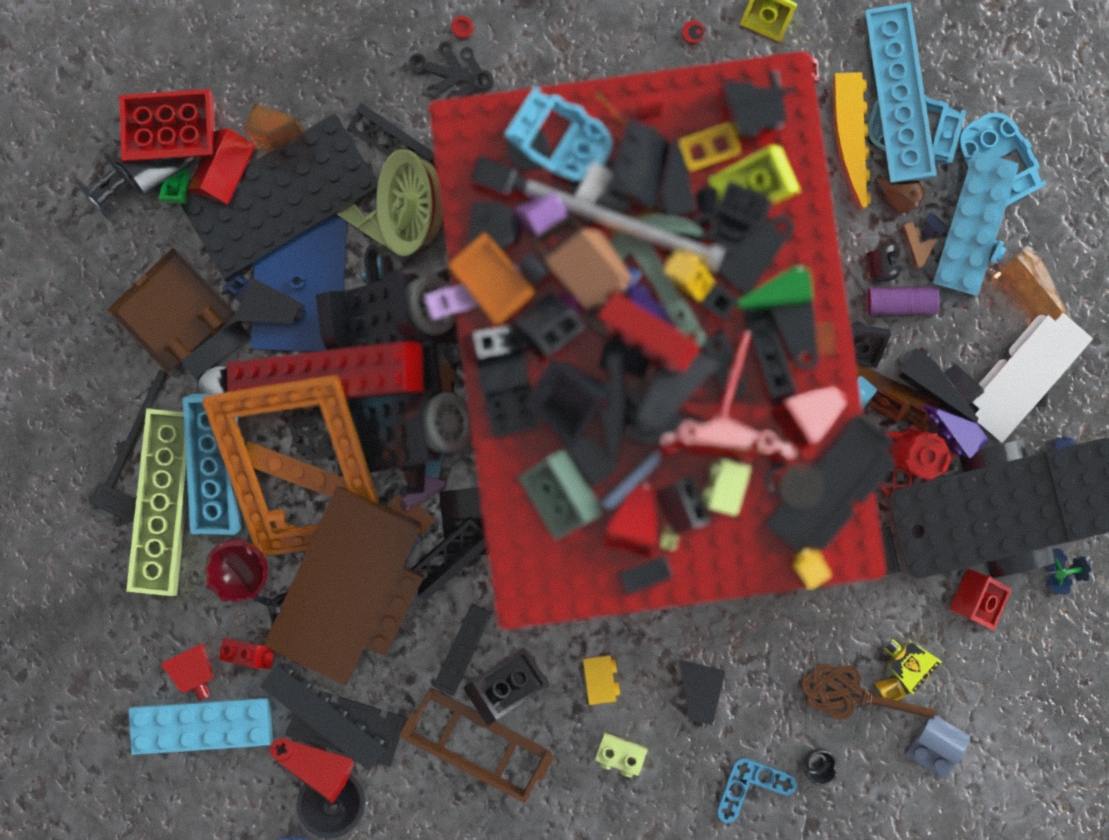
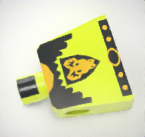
M891 639L884 647V650L892 656L886 665L910 694H914L942 663L939 659L910 641H907L901 647L894 639Z

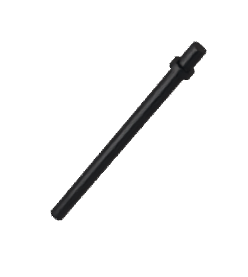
M159 369L155 380L151 381L150 385L152 386L105 483L110 488H114L143 427L146 409H151L160 389L163 390L164 385L162 384L167 373L162 369Z

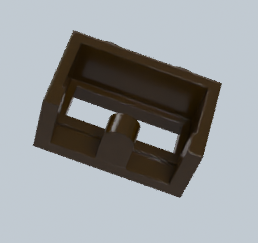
M573 213L568 216L566 214L540 234L533 233L534 237L531 238V242L546 266L549 265L545 259L569 240L548 253H545L540 243L570 225L576 235L583 230Z

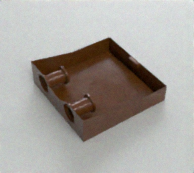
M173 247L107 309L170 376H173L184 366L181 362L184 358L222 330L236 313Z

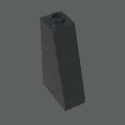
M697 353L684 373L677 369L674 372L669 370L662 364V360L631 423L636 425V429L644 434H654L710 375L718 363Z

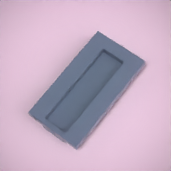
M652 450L600 500L602 505L606 506L609 510L612 509L659 463L657 459L661 455L657 451Z

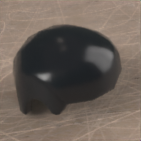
M823 748L813 749L804 757L802 762L803 773L813 784L819 786L828 785L837 777V761L829 750Z

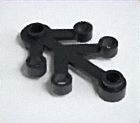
M448 41L440 43L439 52L446 57L451 68L428 62L425 56L420 53H415L409 58V67L415 73H421L425 70L448 77L437 84L428 86L427 94L432 99L438 98L442 91L460 81H466L469 84L460 90H452L448 95L449 99H451L453 94H458L459 98H462L474 91L488 92L494 85L493 75L487 70H481L470 47H464L460 55L463 61L468 62L473 73L465 72L452 51V45ZM444 45H448L450 47V50L448 52H443L441 50ZM465 51L471 52V56L469 58H465L463 56V53ZM416 61H421L422 66L416 68L414 66V63ZM481 78H485L487 80V83L485 85L479 84V80ZM436 88L438 90L437 94H430V89Z

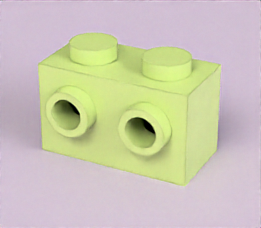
M716 458L709 468L710 480L708 486L704 488L702 493L704 506L737 515L750 467Z
M604 732L595 761H598V766L611 770V767L620 769V774L632 778L633 774L639 776L647 748Z

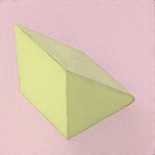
M664 525L660 547L675 550L679 535H674L670 525Z

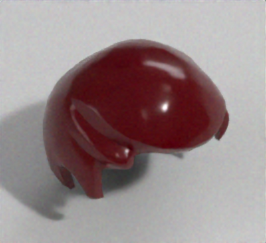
M231 539L221 542L210 551L206 558L207 566L204 567L206 575L205 586L223 602L232 601L239 603L242 600H250L260 592L267 580L268 564L263 552L247 541Z

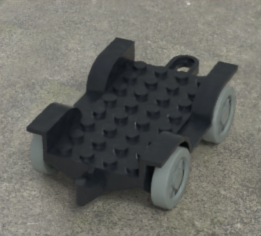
M372 244L367 247L364 254L367 285L347 291H327L316 294L321 338L327 351L398 342L421 343L423 391L351 398L352 407L348 408L369 473L399 469L403 472L407 485L401 486L399 490L400 495L405 497L409 494L424 492L426 464L440 460L443 454L463 449L471 439L472 428L467 404L459 396L452 393H443L435 335L445 333L452 328L456 320V313L433 320L425 299L426 295L447 288L451 289L446 281L437 276L430 275L419 278L415 273H403V270L394 271L389 249L383 244ZM378 254L380 255L383 280L381 281L379 278L377 263ZM336 455L339 477H343V473Z

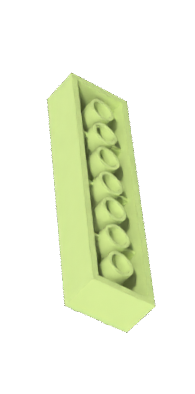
M146 409L126 592L167 596L177 595L188 498L184 412Z

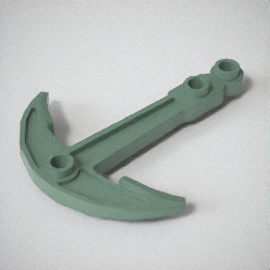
M652 216L636 220L676 236H701L702 231L695 225L677 217ZM619 231L610 242V245L620 260L623 261L630 254H634L666 304L667 312L678 331L688 337L691 333H697L695 341L701 347L705 342V335L697 328L698 323L685 301L681 300L673 283L664 273V267L651 242L639 237L631 239L629 237L630 234ZM680 312L685 313V317L682 320L677 319V315Z

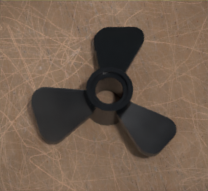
M715 187L699 189L696 193V201L701 214L694 219L693 225L699 228L702 234L701 236L680 235L678 237L700 244L702 239L706 242L716 241L720 247L725 249L724 252L726 254H736L746 242L747 237H731L724 234L719 229L720 226L717 219L713 217L715 204L719 198V190ZM711 222V230L704 234L703 227Z

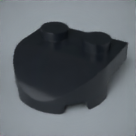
M729 180L720 203H716L714 208V216L717 218L720 226L719 229L731 237H747L757 233L764 226L774 199Z
M471 202L468 247L474 240L478 239L483 233H486L502 253L509 251V248L519 241L522 231V224L512 208L497 202Z

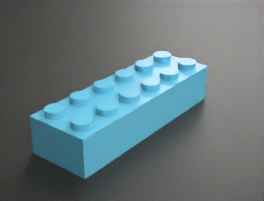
M974 151L934 278V284L975 296L979 295L1019 163Z
M191 394L183 398L190 534L234 535L243 529V513L202 402L204 396L215 394Z
M271 697L134 706L129 708L131 755L266 746L273 743Z

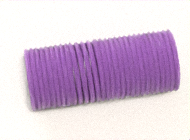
M937 286L869 287L867 291V311L869 316L936 315L939 310V291Z

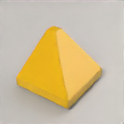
M898 678L876 681L874 683L881 697L898 701L907 696Z

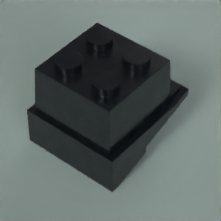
M777 70L768 72L771 86H755L754 82L725 81L718 85L723 107L727 108L734 133H740L741 138L759 134L758 129L763 127L765 132L783 128L782 123L788 121L783 96L794 93V88L781 87Z
M552 357L523 407L551 427L553 432L575 447L608 392L604 390L603 382L567 360L561 364Z

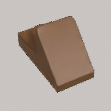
M913 222L903 225L901 231L914 269L918 270L924 266L937 238L920 243L921 234L919 228L914 227Z

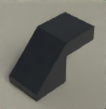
M715 284L712 285L702 302L693 299L702 308L722 321L738 303V300L721 286L718 288Z

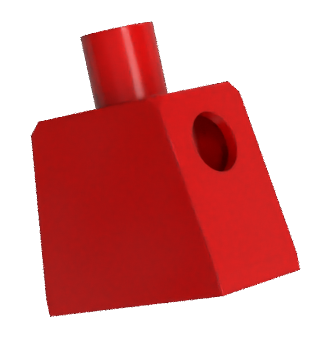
M204 643L161 663L182 694L193 689L198 701L211 695L205 683L214 679V674Z

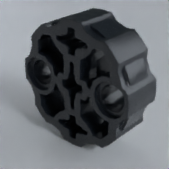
M320 404L314 405V412L308 415L304 413V406L297 407L293 414L290 415L288 423L292 442L296 448L314 459L326 460L336 456V452L331 448L332 439L327 425L325 432L323 430L317 431L320 427V421L326 423L325 418L322 417L324 415ZM312 424H314V425H313L311 428H309L307 431H306V430H303V429H300V427H307V428H308L309 426H311ZM300 433L306 437H310L308 439L310 447L305 444H300V442L302 441ZM321 435H323V437H322L320 440L317 441V442H318V445H317V448H315V446H316L315 440H316L317 438H319Z

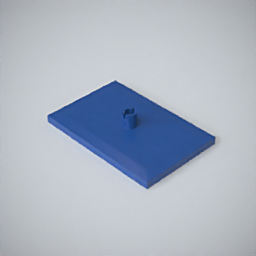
M332 217L254 264V279L305 305L303 310L306 312L301 322H296L295 326L252 324V350L327 351L320 334L315 295L327 291H344L347 238L346 220L341 217Z

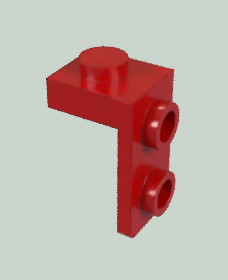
M223 638L219 657L220 661L251 668L271 669L274 659V650L261 644Z

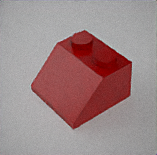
M967 569L962 577L957 594L952 600L950 611L994 631L1012 589L987 575Z

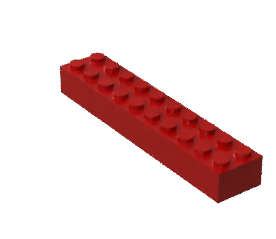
M398 342L227 362L228 392L338 375L345 399L423 391L421 343Z

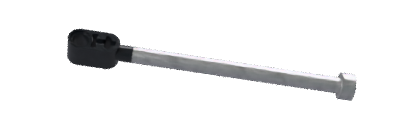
M477 156L469 178L476 183L509 195H513V192L517 191L536 199L556 192L567 211L673 251H678L684 255L688 252L700 261L705 262L704 268L715 272L718 269L725 250L722 247L713 244L710 249L519 177L521 171L482 156Z

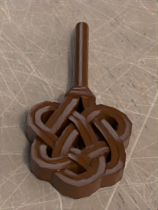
M820 664L815 667L812 673L805 676L802 681V688L807 695V702L811 708L822 711L827 710L833 718L839 720L849 718L854 712L855 705L866 706L867 704H875L935 719L936 710L876 696L869 690L859 687L861 683L859 671L850 665L835 668L829 664ZM822 671H825V672H829V673H828L827 675H825V674H823V673H821V672H822ZM843 673H851L854 678L853 681ZM835 678H838V679H839L841 682H843L847 687L844 688L842 685H840V684H839L838 682H836L834 679H835ZM814 680L815 686L811 689L809 683ZM828 684L829 686L834 688L835 691L825 692L824 687ZM855 692L862 697H852L850 693ZM839 697H843V698H844V699H842V700H837V701H833V702H830V701H829V699H834V698H839ZM815 699L821 700L822 703L816 702ZM847 707V709L844 712H838L835 710L838 708Z

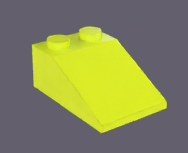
M770 146L708 178L711 186L719 190L718 203L721 201L729 180L774 199L773 204L800 192L781 147Z

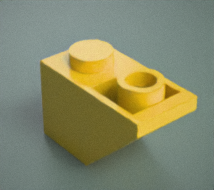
M804 550L794 557L796 562L791 564L807 589L810 590L831 576L817 551Z

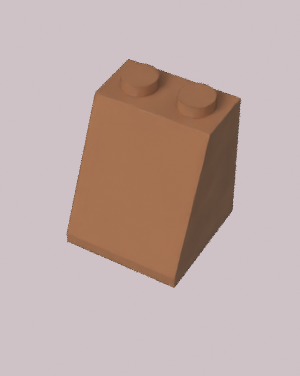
M582 230L545 259L547 264L586 308H603L615 292L618 294L624 292L628 288L627 284L633 280L601 231Z

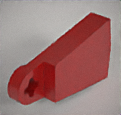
M284 738L276 739L270 746V754L276 762L330 803L335 801L345 786L355 764L350 758L292 742ZM285 745L287 753H281V755L278 756L279 753L277 751V748H283V746Z

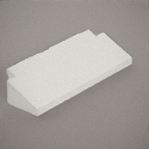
M1064 313L1056 321L1049 315L1047 317L1044 315L1037 316L1010 347L1011 359L1008 362L1003 359L999 360L979 383L985 393L972 402L979 408L976 416L979 418L977 423L1003 443L1093 338Z

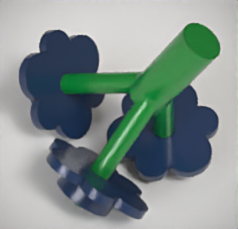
M1060 548L1053 550L1056 563L1045 566V568L1049 572L1058 570L1056 573H1051L1050 579L1046 581V587L1052 590L1054 595H1059L1060 593L1067 595L1070 593V586H1072L1073 581L1068 578L1069 574L1075 575L1077 581L1090 580L1092 566L1088 564L1087 557L1073 558V564L1070 566V569L1066 570L1064 568L1066 566L1065 562L1068 560L1067 555Z

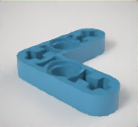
M739 758L732 766L717 808L718 817L725 823H731L736 820L749 783L782 795H791L797 788V782L788 773L747 758ZM744 762L747 763L746 767L749 768V771L744 772L742 775V779H746L745 784L739 780L732 779L734 775L739 777L740 770L737 769V766L743 765ZM762 770H768L771 773V779L767 783H762L758 779V774ZM775 774H779L777 779L781 781H786L789 778L792 787H787L786 791L778 783H775V787H772L775 781ZM732 784H739L741 786L742 792L739 796L734 797L729 794V788ZM726 797L732 801H738L737 805L732 803L731 811L734 814L728 815L727 818L721 812L723 808L727 809L729 801H725Z

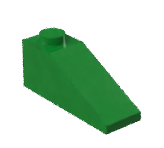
M802 266L789 268V271L782 273L739 300L737 310L811 303L813 292L810 269L804 270Z

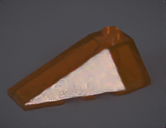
M1028 245L1021 249L994 275L1035 319L1039 315L1046 317L1049 315L1056 321L1063 313L1069 317L1043 260Z

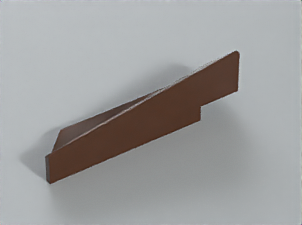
M856 365L857 377L862 376L877 389L869 401V405L899 422L906 417L920 429H926L930 421L927 418L928 413L923 406L928 405L939 409L942 404L941 402L865 366Z

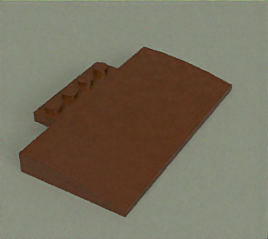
M337 485L283 601L281 612L277 614L264 645L302 666L347 686L364 647L386 656L424 576L403 566L421 529L422 522Z

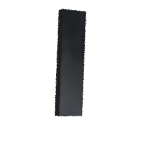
M473 603L471 604L433 687L452 696L455 695L491 618L492 612Z

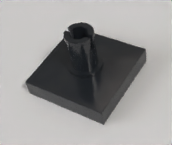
M863 322L850 323L856 365L877 368L890 340V329L866 326Z

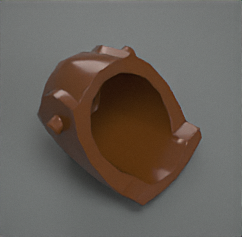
M881 174L876 176L880 187L885 193V197L900 214L916 209L925 198L926 190L921 180L891 185L890 178L884 179Z

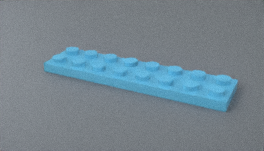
M911 2L865 10L891 185L936 178L937 174Z

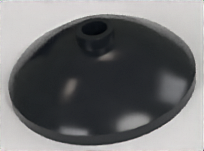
M349 775L345 786L333 803H330L304 783L297 797V814L303 826L313 835L321 838H337L349 833L358 825L365 811L366 800L360 783L352 775ZM332 805L338 806L335 811H330Z

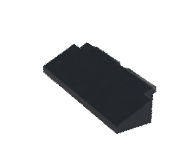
M858 412L769 518L765 526L798 554L806 546H809L813 551L826 550L854 516L855 510L853 506L855 503H864L894 468L893 457L886 451L892 443L889 435Z

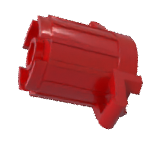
M907 429L901 432H886L889 437L893 438L887 452L893 457L895 469L907 475L932 479V477L941 473H947L952 457L945 441L936 434L914 429Z

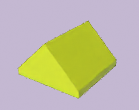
M750 0L740 25L781 42L797 4L790 0Z

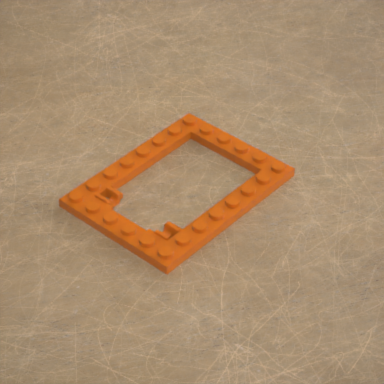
M338 375L204 396L202 402L253 544L263 552L264 556L307 551L319 524L296 527V525H289L288 522L285 523V511L283 509L268 511L235 417L320 404L348 490L379 503Z

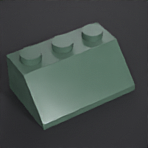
M567 449L547 458L518 477L555 540L604 512Z

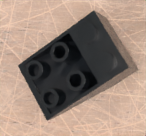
M518 351L475 361L492 437L497 438L541 428L539 418L523 407L532 391L524 352Z

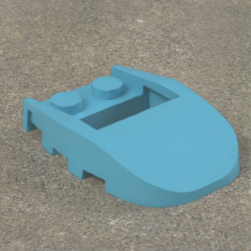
M535 87L506 133L505 138L532 163L569 180H584L591 165L595 162L602 166L609 155L612 144L609 132L599 121L591 119L586 115L583 108L562 101V98L555 95L552 98L538 92L539 88ZM550 109H552L573 124L549 161L532 151L528 145Z
M925 95L927 111L941 114L932 146L935 164L952 165L966 111L963 109L961 112L949 108V104L942 101L938 102ZM877 100L869 119L868 135L879 149L886 152L879 100Z
M989 113L965 127L960 139V150L968 169L974 151L998 158L1014 150L1018 152L1027 170L1016 175L1006 205L1007 207L1043 188L1046 182L1045 180L1041 181L1037 171L1040 166L1037 159L1034 158L1030 142L1018 131L1019 127L1005 114Z

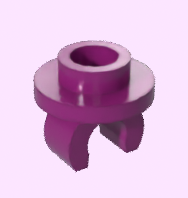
M563 293L560 296V300L571 307L574 313L577 314L579 312L577 305L581 301L575 294L570 296L567 293Z

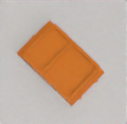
M483 233L478 239L474 240L459 256H456L448 265L497 325L535 293L486 233Z

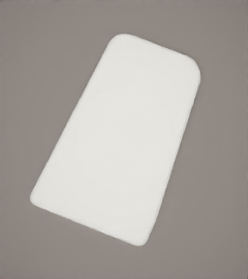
M594 162L575 198L594 204L611 178L612 173Z

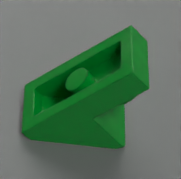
M182 169L163 181L159 202L187 204V187L191 176L189 169Z

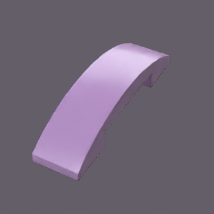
M464 284L425 296L433 320L481 305Z

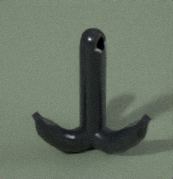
M288 591L274 599L259 594L253 598L254 602L269 607L271 626L277 614L281 612L279 604L284 601Z

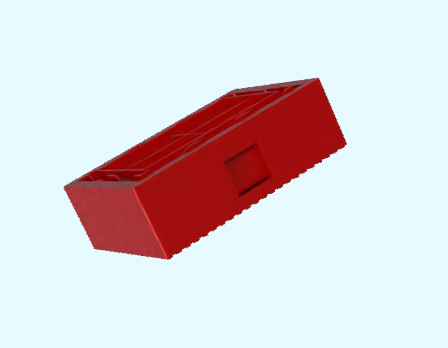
M802 51L537 87L539 88L538 92L550 98L555 95L562 98V101L573 106L578 105L584 109L586 115L591 119H596L606 128L610 134L612 144L610 153L603 165L613 161L615 163L622 136L629 120L653 127L671 142L653 210L629 203L631 211L620 214L633 220L652 216H666V214H661L658 200H662L661 195L674 139L679 138L680 142L681 139L726 123L731 124L727 108L723 107L719 84L725 81L754 82L755 86H771L768 72L777 70L781 87L794 88V93L783 96L788 119L787 122L782 123L783 128L765 132L763 127L758 129L759 134L741 138L740 133L735 134L741 149L739 154L695 170L688 168L684 157L697 210L695 213L677 218L693 224L694 219L701 214L696 201V193L699 189L712 187L708 178L770 146L781 147L800 192L773 204L765 224L776 216L784 215L791 219L794 230L753 291L782 273L789 271L791 267L802 266L804 270L810 269L819 362L814 369L802 371L796 367L774 321L773 324L796 386V397L835 387L840 389L846 398L845 406L818 441L798 453L796 452L795 456L786 460L790 465L797 467L800 474L804 477L858 412L863 415L810 54ZM534 88L434 101L429 105L449 264L456 256H459L468 248L471 202H497L512 208L513 211L516 207L531 202V197L517 191H514L513 195H509L476 183L469 178L477 156H482L521 171L519 177L527 179L525 174L527 171L515 167L508 159L506 153L508 140L505 138V135ZM661 92L664 97L662 111L639 117L637 112L639 97ZM550 109L539 127L550 143V153L547 159L549 161L573 124L552 109ZM724 136L712 140L717 153H722L729 149ZM701 144L690 147L689 150L694 161L706 158V153ZM550 172L554 190L574 197L568 179ZM567 211V216L573 212ZM573 213L583 230L601 231L609 243L620 231L599 222L584 226L581 215ZM711 222L703 227L704 234L711 230ZM777 222L775 224L777 226L776 233H787L785 230L786 223L779 224ZM523 225L519 241L515 242L509 248V251L503 253L513 266L519 265L532 252L543 262L531 242V238L534 237L533 232L525 230ZM570 225L540 243L545 253H548L575 236L576 233ZM631 234L629 235V237H630L631 239H633V238L636 237V236L631 235ZM702 239L700 245L710 249L713 244L719 246L716 241L706 242ZM651 242L665 269L667 261L674 256L675 251ZM634 254L626 257L622 261L624 266H630L642 273L634 284L638 287L641 284L652 293L650 296L652 300L656 303L661 301L666 306ZM699 260V263H701L702 266L704 267V266H705V262H702V261ZM547 266L550 271L536 285L529 284L535 293L499 325L495 323L481 305L456 313L497 622L501 629L528 627L807 588L791 566V564L796 562L794 557L798 553L765 526V523L789 496L773 495L766 487L765 478L771 467L770 460L775 461L773 456L761 453L755 456L752 462L743 465L750 467L737 515L705 506L711 522L679 534L675 550L660 547L664 525H670L657 490L693 476L702 498L703 490L708 486L710 480L709 468L716 458L736 464L739 463L736 462L734 456L694 452V454L688 452L686 455L678 453L664 455L657 447L628 440L625 435L634 424L628 425L627 419H625L620 453L615 456L619 462L616 465L618 471L593 487L573 459L604 512L555 540L518 477L547 458L566 449L557 434L552 431V428L540 419L541 428L497 438L492 437L476 362H466L461 338L474 332L515 326L512 320L550 292L559 299L563 293H567L570 296L574 293L554 270ZM450 268L452 287L463 285ZM705 268L718 288L721 286L738 301L745 297L718 270L715 272ZM631 288L628 292L624 291L619 295L631 301ZM676 289L681 300L686 302L698 323L697 328L708 337L716 334L717 330L723 329L735 355L736 344L739 342L741 332H749L743 314L745 310H737L736 305L722 321L702 308L688 295ZM582 302L578 304L579 312L576 315L586 328L543 360L539 359L533 349L523 351L532 390L552 357L561 364L567 360L603 383L612 379L610 370L598 368L604 343L619 334L616 332L613 335L602 327L603 322L598 316L604 307L601 309L586 308ZM680 312L677 317L682 320L685 317V313ZM691 333L689 337L696 340L697 333ZM750 337L749 347L746 349L741 367V374L748 392L732 398L731 403L771 402ZM720 343L712 346L714 352L722 349ZM703 346L699 347L698 353L707 358ZM803 352L800 361L810 365V360L813 359V356ZM658 357L650 359L645 379L625 374L626 393L642 380L652 381L662 360ZM713 371L675 411L684 421L694 423L697 426L712 424L685 411L684 404L721 403L723 395ZM642 385L638 389V393L642 398L649 387L648 385ZM605 396L581 437L609 453L599 411L603 406L608 405ZM626 406V409H627L630 413H633V412ZM771 414V434L774 435L777 442L782 444L790 443ZM654 450L661 455L657 459L659 463L639 482L649 485L651 490H653L657 541L651 557L603 546L608 527L629 492L610 510L603 506L600 500ZM789 467L781 469L772 476L771 486L776 491L782 492L788 489L790 485ZM874 492L864 503H855L853 506L855 510L854 516L824 551L816 550L831 576L815 587L878 579L885 575L886 569ZM806 546V547L802 550V551H804V550H806V551H807V550L813 551L809 546ZM665 555L674 578L627 595L619 572Z

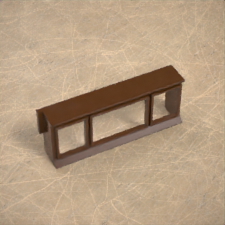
M432 687L428 689L416 714L410 713L398 736L523 803L528 799L537 779L543 780L555 757L551 754L550 749L497 721L487 726L478 711ZM430 699L454 712L438 744L414 732ZM460 715L510 741L495 773L444 747ZM517 745L541 757L525 790L501 777Z

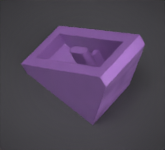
M556 192L514 209L525 230L540 234L567 214Z

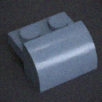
M935 716V719L927 717L919 728L918 735L907 749L906 756L941 777L946 778L954 765H958L968 747L970 736Z

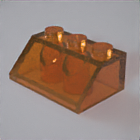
M256 103L252 105L244 128L249 137L252 138V142L256 143L255 146L268 150L269 147L275 149L290 139L303 134L305 131L297 117Z

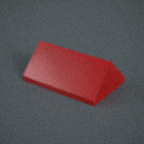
M229 128L216 130L214 132L213 156L202 157L187 190L228 205L256 145Z

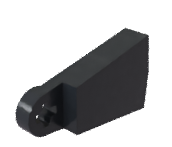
M776 216L757 233L748 236L746 242L736 254L728 255L725 253L717 270L745 296L749 295L793 233V222L787 216ZM777 222L779 224L786 223L785 230L787 233H776L777 226L775 224Z
M813 300L811 303L768 307L787 351L790 352L796 367L802 371L814 369L819 362ZM803 352L813 356V359L810 360V365L800 361Z

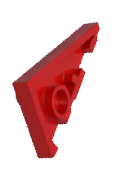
M771 402L731 403L728 411V423L735 422L738 426L747 427L750 431L757 434L771 433ZM720 403L684 404L685 411L710 423L714 422L720 407Z

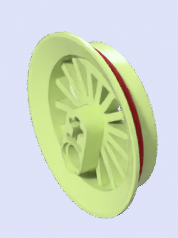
M396 150L385 161L379 176L376 195L377 216L381 233L389 248L398 255L408 256L414 254L422 245L430 243L435 238L441 225L443 213L438 176L435 168L428 161L421 160L410 150Z

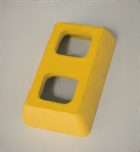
M730 123L680 140V146L690 170H695L741 152ZM724 136L729 149L722 153H717L712 140ZM701 144L706 153V158L694 161L689 149L692 146Z

